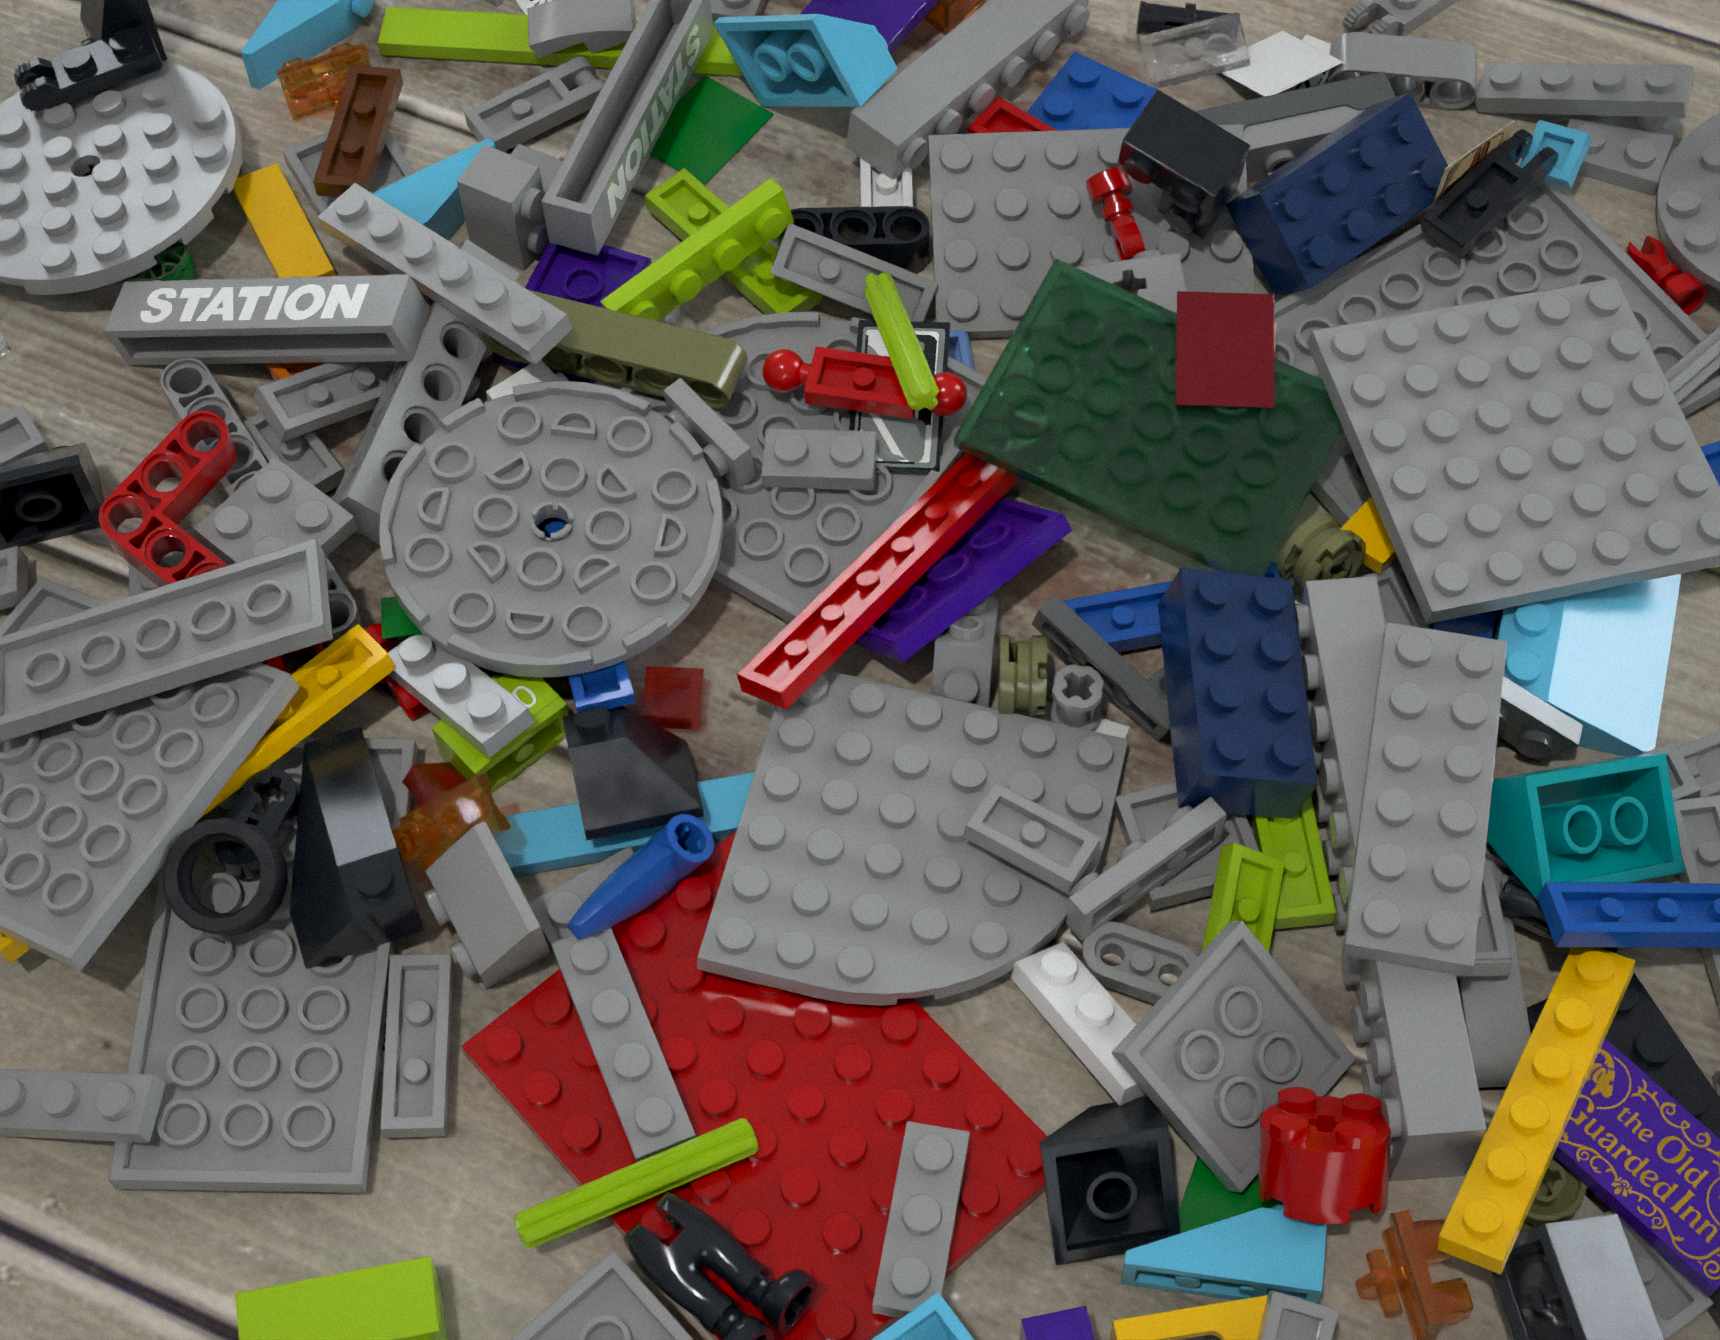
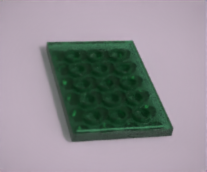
M1055 259L954 437V447L1218 572L1266 577L1343 429L1322 379L1274 358V408L1175 405L1177 313L1059 259Z

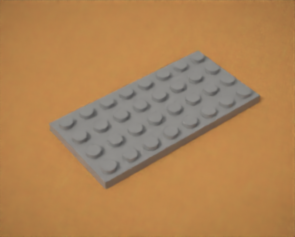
M306 737L266 769H279L291 775L300 793L304 744L322 738ZM365 738L405 866L419 751L416 740ZM245 785L199 819L194 826L204 820L226 818ZM279 790L273 797L263 796L261 798L265 810L272 801L282 802L284 800ZM298 817L280 847L286 859L288 885L283 902L268 922L249 933L216 935L191 928L175 915L164 894L162 871L165 863L161 867L127 1073L154 1074L166 1085L150 1143L115 1142L109 1181L115 1189L366 1193L387 1018L390 955H394L396 940L306 969L290 916ZM214 844L204 849L198 856L191 875L193 891L198 901L209 910L219 913L235 912L248 905L256 895L261 880L260 874L253 878L240 879L226 873L217 857ZM234 845L232 848L236 857H239L244 850H249L245 846Z

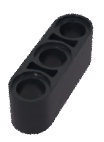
M878 206L791 209L794 219L792 224L915 274L923 271L928 265L930 224L924 212L915 207ZM786 229L777 237L778 248Z

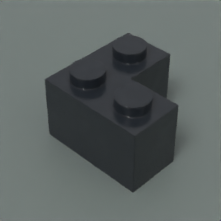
M1157 89L1122 139L1118 163L1123 165L1127 174L1136 181L1143 184L1152 183L1163 190L1158 212L1164 215L1165 220L1173 228L1186 234L1193 232L1204 239L1226 207L1225 205L1237 191L1251 145Z

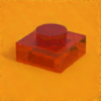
M646 666L640 716L662 728L700 730L705 687L704 669Z
M450 762L413 764L402 781L417 797L419 807L426 814L438 820L475 817L486 801V798Z

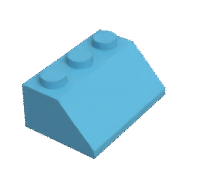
M822 14L719 17L713 23L762 107H861L898 69L888 51L885 39L878 33L874 25Z

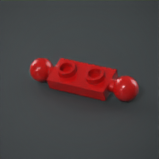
M816 346L811 364L804 363L803 359L796 352L788 349L772 352L763 363L762 375L769 388L779 393H789L795 391L801 385H805V404L913 419L915 410L911 409L908 405L891 359L888 356ZM941 372L933 375L939 392L936 395L938 404L930 411L945 417L958 413L964 407L967 400L965 383L953 373Z

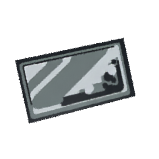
M859 320L856 352L889 357L876 321ZM911 321L932 375L947 372L950 322ZM926 407L915 411L913 419L851 410L849 430L877 431L878 448L876 463L883 465L888 471L930 472L933 470L940 472L944 416L936 415ZM880 448L885 449L894 455H899L905 458L906 460L891 459L887 457L881 451Z

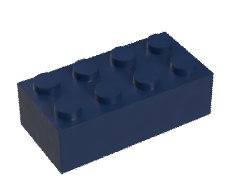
M1411 92L1372 105L1225 206L1274 297L1311 289L1434 202L1448 164Z
M1180 568L1158 604L1178 808L1181 809L1189 805L1194 809L1209 797H1212L1225 813L1291 819L1318 786L1292 581L1289 579Z

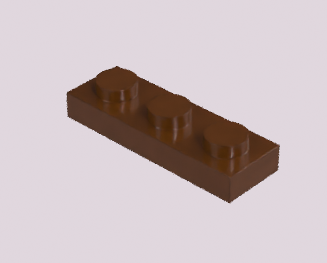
M350 64L313 180L317 196L338 198L354 183L369 192L371 191L403 86L400 69Z

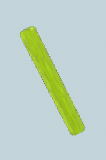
M883 272L878 276L870 273L865 278L867 287L864 290V294L908 405L915 411H919L924 407L932 410L938 404L936 395L939 389L894 280L887 272Z
M741 1118L522 1210L514 1216V1224L521 1242L525 1248L532 1249L751 1156L758 1151L756 1135L747 1119Z

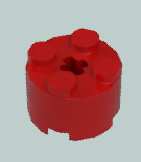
M1290 1087L1280 1090L1277 1103L1269 1106L1260 1117L1258 1172L1260 1199L1265 1202L1270 1198H1274L1284 1203L1283 1215L1316 1224L1350 1223V1211L1363 1209L1368 1206L1374 1215L1381 1212L1388 1201L1391 1129H1389L1381 1114V1101L1364 1093H1354L1338 1098L1316 1096L1314 1091L1304 1087Z

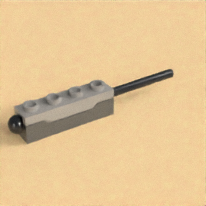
M1379 72L1195 112L1216 125L1243 124L1244 142L1251 145L1246 159L1247 183L1263 180L1267 177V173L1276 171L1372 105L1403 94L1394 93L1385 72Z

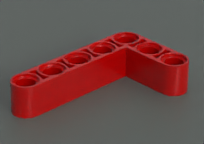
M201 410L186 416L107 497L100 507L98 516L100 527L111 547L118 555L158 587L228 566L178 526L191 510L229 472L235 463L236 449L227 424L220 415L212 411ZM210 437L220 440L217 446L209 451L203 452L194 449L203 439ZM171 477L181 479L179 485L172 491H156L157 486L164 479ZM126 519H142L140 526L133 532H117L119 525ZM174 551L185 553V557L178 565L170 568L159 566L161 559L166 554ZM319 643L261 661V663L293 674L294 672L287 669V665L293 657L299 654H310L315 657L324 649L322 644Z

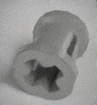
M1071 664L1061 668L1055 674L1052 688V697L1054 699L1050 707L1051 722L1095 731L1098 728L1102 717L1100 703L1104 681L1096 670L1090 666Z

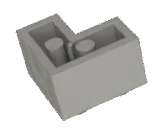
M518 144L511 154L484 145L457 180L469 240L500 261L525 271L537 254H542L549 243L541 201L563 161L522 144Z

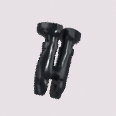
M666 1192L654 1205L656 1212L662 1220L678 1234L668 1247L640 1224H636L623 1237L628 1251L643 1273L669 1298L700 1320V1324L713 1335L719 1334L721 1340H775L773 1331L757 1317L747 1316L739 1310L738 1304L708 1280L701 1272V1269L707 1268L729 1284L736 1294L744 1301L750 1302L764 1319L782 1335L787 1334L797 1323L808 1307L816 1290V1280L802 1269L789 1270L777 1279L770 1277V1269L759 1260H754L739 1241L721 1224L703 1210L669 1192Z

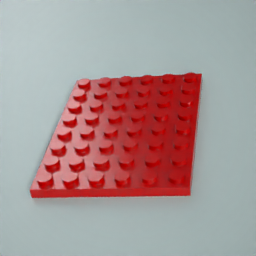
M735 831L713 849V853L687 879H684L663 898L611 928L696 1137L742 1118L747 1119L758 1141V1151L755 1154L666 1192L690 1202L721 1224L739 1241L754 1260H759L770 1269V1277L777 1279L787 1271L798 1268L806 1271L816 1280V1290L808 1307L787 1334L782 1335L764 1319L750 1302L744 1301L736 1294L729 1284L707 1268L701 1269V1272L708 1280L738 1304L739 1310L747 1316L757 1317L773 1331L775 1340H872L900 1319L898 1317L873 1313L872 1303L907 1121L970 1132V1142L945 1279L1045 1192L1039 1142L1045 1139L1047 1135L913 998L897 999V1005L847 1004L698 970L697 957L734 841ZM560 969L461 1046L466 1058L579 1186L636 1163ZM666 1192L607 1216V1219L623 1237L636 1224L645 1227L667 1247L678 1236L662 1220L654 1208V1205ZM705 1329L713 1340H721L719 1334L713 1335Z

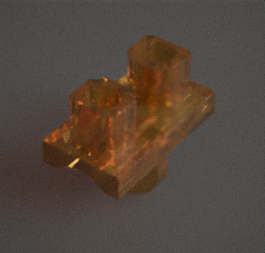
M349 42L331 47L330 52L326 55L310 60L296 58L284 62L282 69L276 70L289 113L293 120L333 108L335 113L350 64L371 66L367 49L363 43L352 46Z
M487 773L469 779L400 818L401 826L394 829L393 834L403 859L407 863L418 861L422 872L426 873V870L478 823L485 820L493 837L510 829L511 826L493 800L491 782Z
M1410 1210L1390 1213L1391 1227L1384 1230L1381 1236L1391 1267L1389 1268L1383 1249L1368 1252L1366 1259L1371 1273L1364 1275L1355 1282L1358 1296L1363 1300L1379 1299L1384 1317L1391 1318L1403 1313L1398 1297L1399 1293L1413 1339L1435 1340L1441 1328L1467 1319L1473 1310L1472 1299L1467 1284L1462 1277L1432 1283L1427 1264L1447 1261L1452 1258V1255L1437 1249L1438 1236L1446 1220H1419L1413 1222Z

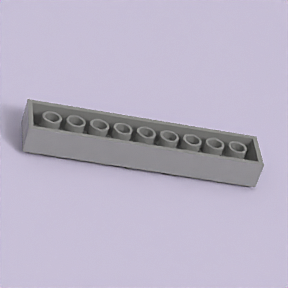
M1376 576L1306 581L1301 604L1295 605L1319 786L1313 791V808L1316 822H1325L1328 840H1323L1322 850L1328 876L1335 875L1338 894L1332 895L1336 910L1333 921L1336 930L1344 931L1381 647L1386 626ZM1341 954L1344 983L1346 986L1355 987L1358 1005L1352 1006L1351 1010L1354 1039L1356 1043L1365 1042L1368 1063L1362 1064L1363 1092L1381 1101V1114L1389 1129H1391L1389 1181L1465 1176L1487 1129L1456 975Z

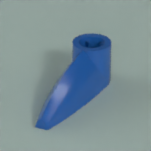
M689 814L674 816L644 846L621 863L592 892L567 924L568 929L580 940L632 917L663 898L680 882L687 879L713 853L714 841L708 827L700 819Z

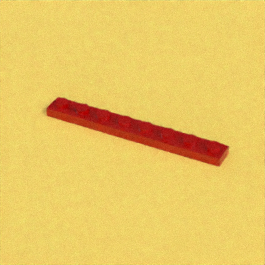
M1011 409L737 673L741 691L787 710L1059 441L1057 423Z

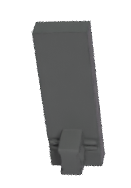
M1054 594L1038 610L1032 625L1042 635H1047V639L1073 664L1090 666L1096 670L1104 681L1103 692L1159 742L1170 730L1164 667L1148 679L1144 678Z

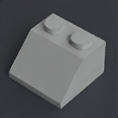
M485 820L473 826L426 870L434 888L423 894L439 925L441 926L451 920L461 940L450 946L467 978L478 973L487 989L551 955L541 926Z

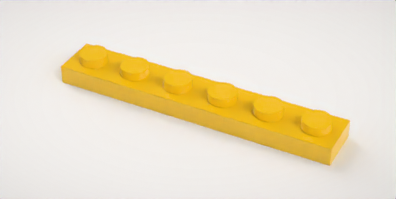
M1571 947L1438 1236V1250L1501 1275L1631 981L1636 960L1599 947Z

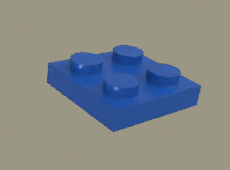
M1074 52L1027 113L1058 131L1131 128L1157 89Z

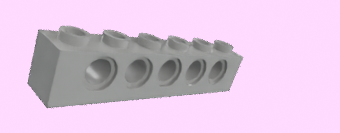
M465 239L458 246L516 282L520 274L518 271L471 241ZM426 296L425 301L430 308V313L413 361H396L332 499L354 516L358 527L356 532L380 545V514L383 499L389 485L384 473L392 477L399 463L415 444V442L408 438L405 430L410 432L416 443L420 445L441 427L440 420L458 409L461 405L467 404L472 398L480 383V378L475 375L479 364H483L492 354V351L485 346L481 339V330ZM445 347H447L452 352L453 356L447 352ZM425 388H427L433 394L435 399L428 395Z

